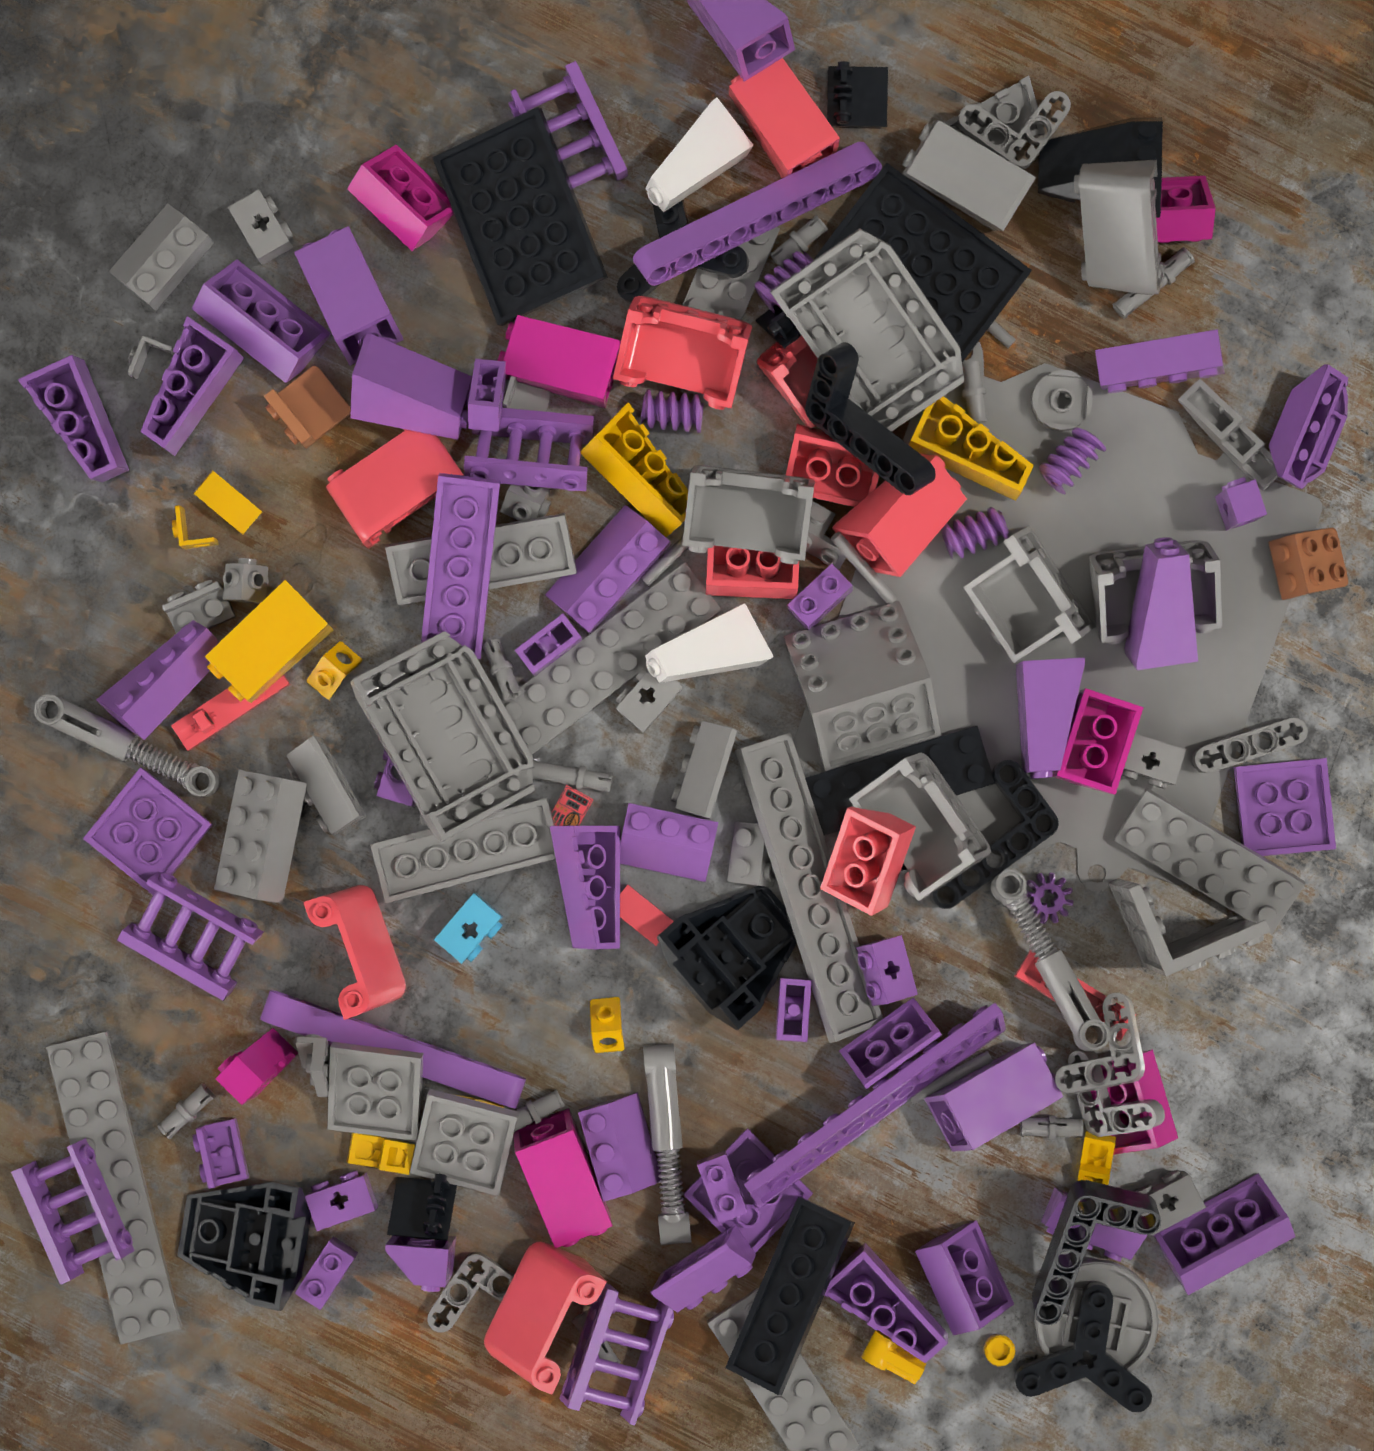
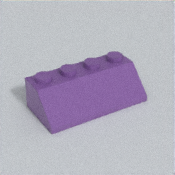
M238 259L202 285L192 307V310L204 320L213 325L285 383L289 382L306 367L331 334Z
M624 505L575 560L577 573L560 577L545 596L590 635L668 549L670 541L647 520L627 505Z
M1259 1173L1204 1203L1206 1208L1153 1235L1187 1295L1295 1237L1289 1217Z

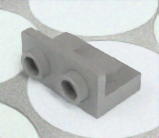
M212 580L196 585V591L185 595L184 592L174 594L167 598L169 603L162 605L176 634L192 620L209 630L236 618L230 601L223 600V585L219 582L213 583Z
M316 1034L296 1037L295 1044L302 1067L306 1068L307 1073H310V1085L315 1087L317 1097H328L330 1048L327 1038H322Z

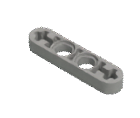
M1288 718L1197 748L1192 755V764L1199 772H1215L1298 745L1307 738L1308 728L1305 722L1299 718ZM1290 723L1293 727L1299 728V732L1295 734V740L1292 736L1279 738L1277 734L1289 730ZM1261 732L1268 733L1272 739L1270 747L1265 750L1259 748L1256 743V738ZM1233 741L1239 742L1243 747V754L1237 759L1230 757L1227 750L1229 744ZM1220 745L1221 756L1225 760L1224 764H1222V758L1210 761L1209 768L1206 764L1200 763V759L1204 757V751H1206L1207 755L1219 753L1217 746Z

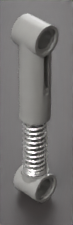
M48 694L41 696L35 702L33 708L34 715L41 723L47 724L120 760L127 761L128 759H133V762L138 761L139 765L143 763V767L147 766L153 772L157 771L158 774L167 775L168 779L177 780V783L182 784L183 788L195 796H212L220 787V777L214 769L196 763H187V761L182 762L181 758L177 760V756L173 758L172 753L167 755V751L163 753L162 749L158 751L157 747L152 748V744L148 746L147 742L143 743V740L138 741L139 736L130 730L62 697ZM55 702L58 706V714L50 719L46 714V708L50 703ZM69 716L92 726V730L90 731L69 721ZM202 773L208 775L210 780L209 786L205 790H200L196 785V779Z
M1014 869L1001 872L991 882L992 895L1002 902L1004 906L1006 905L1007 909L1010 910V914H1014L1013 919H1017L1015 923H1019L1018 928H1022L1021 933L1025 934L1023 938L1028 939L1026 943H1030L1029 948H1033L1031 952L1036 953L1034 957H1038V960L1034 964L1069 1025L1075 1044L1083 1051L1091 1052L1102 1049L1110 1039L1109 1028L1098 1017L1062 950H1056L1057 948L1053 947L1054 943H1050L1051 938L1047 937L1049 933L1044 932L1046 928H1042L1043 923H1039L1040 918H1036L1038 914H1034L1035 909H1031L1033 904L1028 903L1030 899L1026 895L1028 892L1026 890L1025 877L1021 872ZM1004 878L1014 882L1015 891L1013 894H1008L1003 890L1002 881ZM1088 1027H1092L1097 1031L1098 1039L1094 1044L1086 1040L1085 1032Z
M674 1043L643 1046L652 1150L659 1152L656 1154L659 1156L657 1161H660V1164L657 1165L660 1167L658 1172H661V1175L658 1177L661 1178L659 1183L662 1186H659V1188L662 1189L660 1194L663 1195V1197H660V1199H663V1202L660 1203L663 1205L661 1208L662 1212L658 1215L660 1244L691 1243L689 1212L684 1210L685 1204L682 1202L684 1198L681 1197L684 1194L681 1191L683 1187L680 1186L683 1183L680 1180L682 1176L679 1175L682 1172L679 1170L681 1165L678 1164L681 1160L678 1159L680 1154L677 1153L680 1148H683L677 1094Z

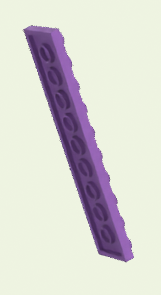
M994 1003L990 1007L985 1005L979 1008L973 1014L972 1020L965 1025L960 1023L948 1032L947 1038L940 1043L935 1041L923 1050L922 1056L915 1061L910 1059L898 1068L899 1072L890 1079L885 1077L878 1081L873 1087L874 1090L865 1097L860 1095L853 1099L848 1105L849 1108L840 1115L836 1113L828 1117L823 1122L821 1129L815 1133L808 1132L798 1140L796 1147L790 1151L784 1150L777 1154L772 1160L773 1163L764 1170L759 1168L752 1172L744 1186L758 1208H761L905 1104L928 1085L1006 1030L1003 1012L997 1004Z

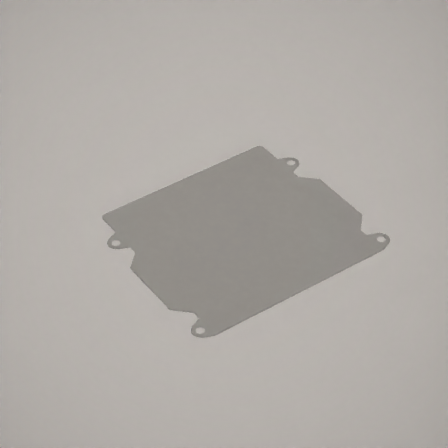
M978 342L973 349L971 358L964 360V362L980 361L982 387L986 388V394L983 396L987 421L981 424L988 428L989 432L997 439L1004 441L1034 466L1016 501L946 469L950 476L961 485L960 490L967 498L946 524L953 530V521L958 519L964 525V518L968 515L976 522L977 512L981 511L987 517V509L993 507L997 512L998 510L1001 511L1010 536L1030 526L1096 627L1072 644L1062 631L1013 663L1003 646H999L992 638L991 628L987 622L981 620L974 610L975 604L964 589L965 585L1011 555V552L1003 542L1005 539L1002 535L998 536L997 546L989 539L987 540L986 550H983L978 543L976 544L975 554H972L966 547L964 548V558H960L956 552H953V559H951L943 540L942 531L940 530L901 577L877 573V575L897 596L894 602L900 601L931 677L941 736L978 726L991 772L997 763L1004 760L1015 761L1022 768L1016 664L1030 660L1085 658L1079 692L1087 688L1144 707L1135 734L1186 749L1176 785L1167 784L1166 789L1148 784L1149 778L1139 775L1137 780L1121 776L1115 795L1079 786L1055 777L1030 779L1056 814L1059 826L1052 836L1020 859L1060 842L1077 848L1078 876L1080 882L1090 891L1106 890L1109 888L1108 883L1117 880L1128 867L1175 885L1186 884L1115 842L1114 837L1146 788L1210 825L1230 767L1210 773L1199 772L1192 764L1193 752L1201 746L1243 733L1290 599H1281L1268 542L1297 533L1315 531L1323 508L1322 502L1313 495L1273 481L1264 491L1259 488L1267 515L1255 522L1226 531L1215 496L1222 492L1221 487L1228 485V482L1245 477L1246 482L1252 480L1225 453L1217 460L1198 454L1178 411L1126 392L1108 393V389L1102 390L1100 383L1082 376L1081 379L1092 390L1093 406L1090 414L1078 428L1087 430L1096 436L1104 444L1106 451L1103 452L1096 448L1094 451L1099 459L1095 461L1088 457L1086 460L1090 468L1085 469L1079 466L1078 469L1082 477L1078 478L1071 475L1070 478L1074 486L1070 487L1063 484L1062 487L1066 494H1061L1044 479L1039 465L1041 463H1048L1047 458L1050 454L1057 455L1056 447L1059 445L1065 446L1064 439L1067 436L1073 437L1072 430L1064 432L1053 431L1040 424L1032 411L1031 397L1035 386L1043 377L1053 371L1063 369L1044 363L1003 382H999L984 376L983 350L980 342ZM964 383L944 395V397L954 405H959L967 414L966 399L962 397V391L964 390ZM1059 393V397L1054 398V403L1058 404V408L1064 409L1066 404H1070V399L1065 398V393ZM924 410L910 419L903 439L905 443L909 444ZM1170 537L1177 542L1194 540L1208 542L1220 559L1223 628L1213 629L1210 633L1196 632L1198 662L1136 670L1125 654L1126 639H1123L1122 643L1115 645L1101 643L1098 637L1089 556L1097 552L1143 547L1145 544L1154 543L1155 539ZM857 569L851 581L853 591L845 598L838 619L887 605ZM806 705L793 742L802 770L806 762L813 760L819 763L821 767L820 773H823L825 769L808 705ZM1233 741L1229 744L1227 750L1230 757L1234 758L1239 742ZM1220 745L1217 746L1219 753L1207 755L1206 751H1204V757L1200 759V763L1206 764L1209 768L1210 761L1222 758V764H1224L1225 760L1221 756ZM1151 754L1142 757L1141 761L1146 763V769L1149 766L1155 765V761L1151 760ZM1005 765L1000 769L999 775L1004 782L1009 783L1014 779L1015 772L1012 767ZM996 784L957 795V798L988 844L1022 821ZM1022 790L1018 794L1019 804L1023 807L1031 805L1033 801L1031 793L1027 790ZM1042 814L1036 819V827L1039 831L1045 832L1050 828L1051 821L1046 815ZM1017 832L1012 836L1011 844L1015 849L1021 850L1026 845V838L1022 833ZM991 851V853L1001 856L998 851ZM1101 865L1105 869L1106 876L1103 881L1096 883L1089 879L1088 870L1091 866Z

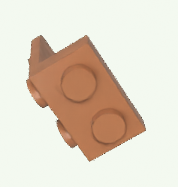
M317 366L309 368L279 393L272 389L264 395L265 399L269 402L265 406L266 410L275 421L280 418L288 426L284 432L295 445L300 442L306 449L351 413V407Z
M1335 528L1297 533L1268 542L1282 600L1348 585L1347 570L1343 560L1340 540Z

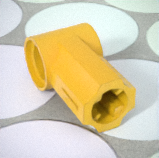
M875 1330L861 1358L878 1369L884 1371L887 1369L916 1384L925 1370L926 1363L891 1341V1338L879 1330Z

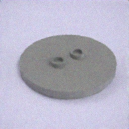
M1083 1260L1060 1321L1053 1325H1043L1036 1320L1034 1314L1035 1331L1041 1349L1046 1356L1073 1346L1082 1291L1091 1282H1102L1110 1288L1113 1295V1308L1106 1352L1132 1372L1147 1358L1157 1337L1158 1311L1154 1298L1143 1280L1129 1268L1109 1260ZM1089 1351L1083 1352L1084 1358L1079 1361H1085L1087 1365L1093 1363L1092 1358L1096 1354L1090 1355ZM1085 1377V1378H1082V1379H1079V1380H1081V1381L1091 1382V1381H1090L1088 1378H1086V1377Z

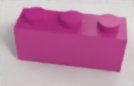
M394 145L363 163L347 188L360 203L370 210L411 251L429 241L454 215L445 190L398 145Z
M1206 176L1162 178L1160 218H1156L1158 242L1169 243L1171 241L1186 240L1198 242L1212 239L1216 207Z
M1087 688L1080 690L1061 770L1054 771L1053 777L1115 795L1144 707Z
M1153 1049L1142 1051L1145 1072L1140 1080L1108 1087L1107 1090L1111 1105L1146 1099L1158 1101L1165 1111L1164 1121L1161 1125L1149 1130L1110 1135L1116 1137L1113 1155L1156 1149L1178 1139ZM1127 1060V1066L1121 1068L1114 1067L1115 1073L1126 1072L1131 1076V1071L1136 1069V1064L1130 1063ZM1101 1065L1104 1079H1106L1107 1070ZM1096 1090L1091 1091V1094L1093 1099L1095 1100L1097 1097ZM1121 1110L1119 1118L1124 1125L1128 1126L1129 1117ZM1145 1111L1140 1113V1118L1147 1116L1152 1117L1151 1112L1148 1113Z

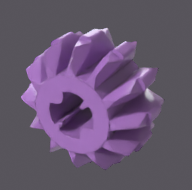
M1050 872L1048 874L1047 882L1043 874L1038 873L1036 875L1038 885L1032 880L1026 882L1033 889L1032 892L1027 891L1026 895L1031 900L1028 903L1033 904L1034 914L1040 913V923L1046 924L1048 914L1053 923H1058L1056 912L1065 917L1069 914L1062 906L1063 904L1073 905V900L1065 899L1064 895L1071 894L1073 890L1072 888L1061 889L1066 882L1065 878L1058 879L1054 884L1055 873ZM1045 890H1048L1047 893L1054 894V898L1050 900L1051 905L1048 907L1047 903H1041L1040 898L1044 897Z

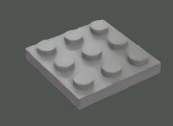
M333 1042L330 1046L327 1130L417 1141L421 1120L424 1053Z
M429 1089L410 1173L433 1179L435 1174H444L447 1176L446 1180L449 1184L499 1196L519 1112Z

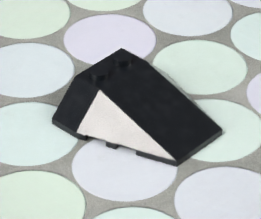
M1162 117L1128 118L1049 139L1039 153L1038 193L1075 203V200H1080V194H1075L1074 176L1080 175L1082 164L1157 160L1158 175L1152 179L1155 181V189L1157 191L1155 198L1156 218H1160Z
M756 886L720 902L680 916L657 936L668 966L708 1013L735 1030H739L761 1010L765 998L777 981L782 967L797 944L785 906L769 887Z
M268 1182L187 1195L177 1256L204 1274L213 1276L222 1282V1285L227 1289H233L245 1297V1301L250 1304L282 1311L300 1281L303 1272L311 1213L302 1187L279 1182Z

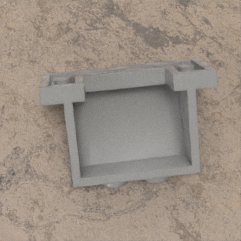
M1030 526L1003 541L1011 552L1010 556L964 586V589L975 604L974 610L981 620L987 622L991 628L992 638L999 646H1003L1013 663L1062 631L1072 644L1096 627Z

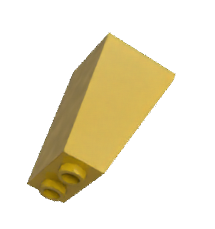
M284 580L204 656L210 662L206 667L219 680L224 676L231 683L228 690L240 702L245 698L248 702L252 703L334 630Z

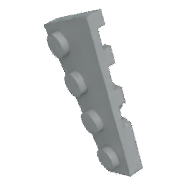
M1029 75L1013 86L996 93L995 96L986 101L976 104L1018 134L1038 108ZM973 113L971 116L965 114L967 117L966 124L969 126L972 123L979 125L981 129L978 134L982 136L985 128L990 123L985 121L984 126L976 121L977 114ZM954 116L953 118L944 122L948 126L969 137L960 130L958 126V116ZM1035 123L1030 127V132L1035 138L1045 134L1043 124ZM994 129L988 133V139L994 145L1002 144L1005 140V136L1000 130Z

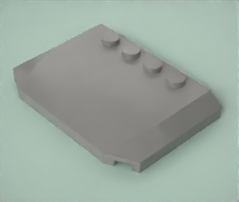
M861 228L770 291L817 358L843 342L851 344L856 349L859 361L848 399L890 431H893L964 382L960 346L891 245Z
M446 631L350 681L357 701L429 829L440 843L535 791L532 768L534 767L532 754L473 650L466 645L462 646L449 637L450 634Z

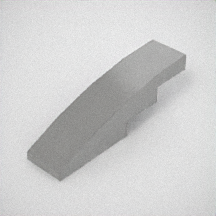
M1199 379L1178 399L1179 403L1218 447L1251 480L1256 479L1257 485L1262 491L1278 478L1272 455L1264 447L1265 443L1243 423L1244 419L1205 382Z

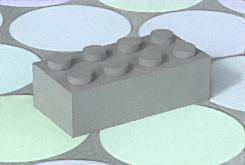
M238 769L214 890L255 900L283 904L307 783Z

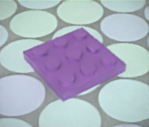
M1327 758L1233 767L1241 844L1261 856L1336 849Z
M140 767L83 839L154 895L156 890L146 885L148 879L157 872L173 875L213 824L143 767Z
M746 1128L726 1149V1153L748 1213L718 1223L701 1176L683 1195L721 1233L736 1225L756 1253L789 1219L798 1196L808 1200L813 1192L799 1179L761 1208H758L745 1188L744 1183L748 1181L747 1178L752 1172L759 1168L764 1170L771 1165L776 1155Z

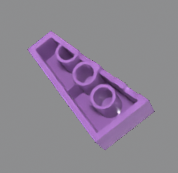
M188 316L183 324L184 330L181 338L177 340L173 349L174 355L169 368L165 369L161 380L163 382L158 395H155L140 431L173 456L180 450L244 359L235 348Z
M1218 329L1095 350L1100 387L1102 390L1108 389V393L1123 392L1129 386L1138 385L1139 388H1149L1156 386L1160 382L1179 383L1190 378H1210L1225 374Z
M70 355L18 379L23 388L27 389L39 410L43 411L51 422L55 432L67 444V448L90 479L104 482L129 471L84 359Z
M192 620L97 698L96 701L119 724L145 740L208 674L210 670L206 666L210 662L204 656L219 641L206 627Z
M550 826L572 947L578 949H619L620 826Z
M866 1243L835 1269L824 1296L830 1297L839 1303L842 1308L866 1321L867 1325L891 1338V1341L922 1362L926 1363L948 1344V1333Z

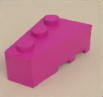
M272 1028L243 1052L240 1051L233 1056L230 1055L218 1067L221 1073L215 1079L243 1105L257 1097L298 1055V1051Z

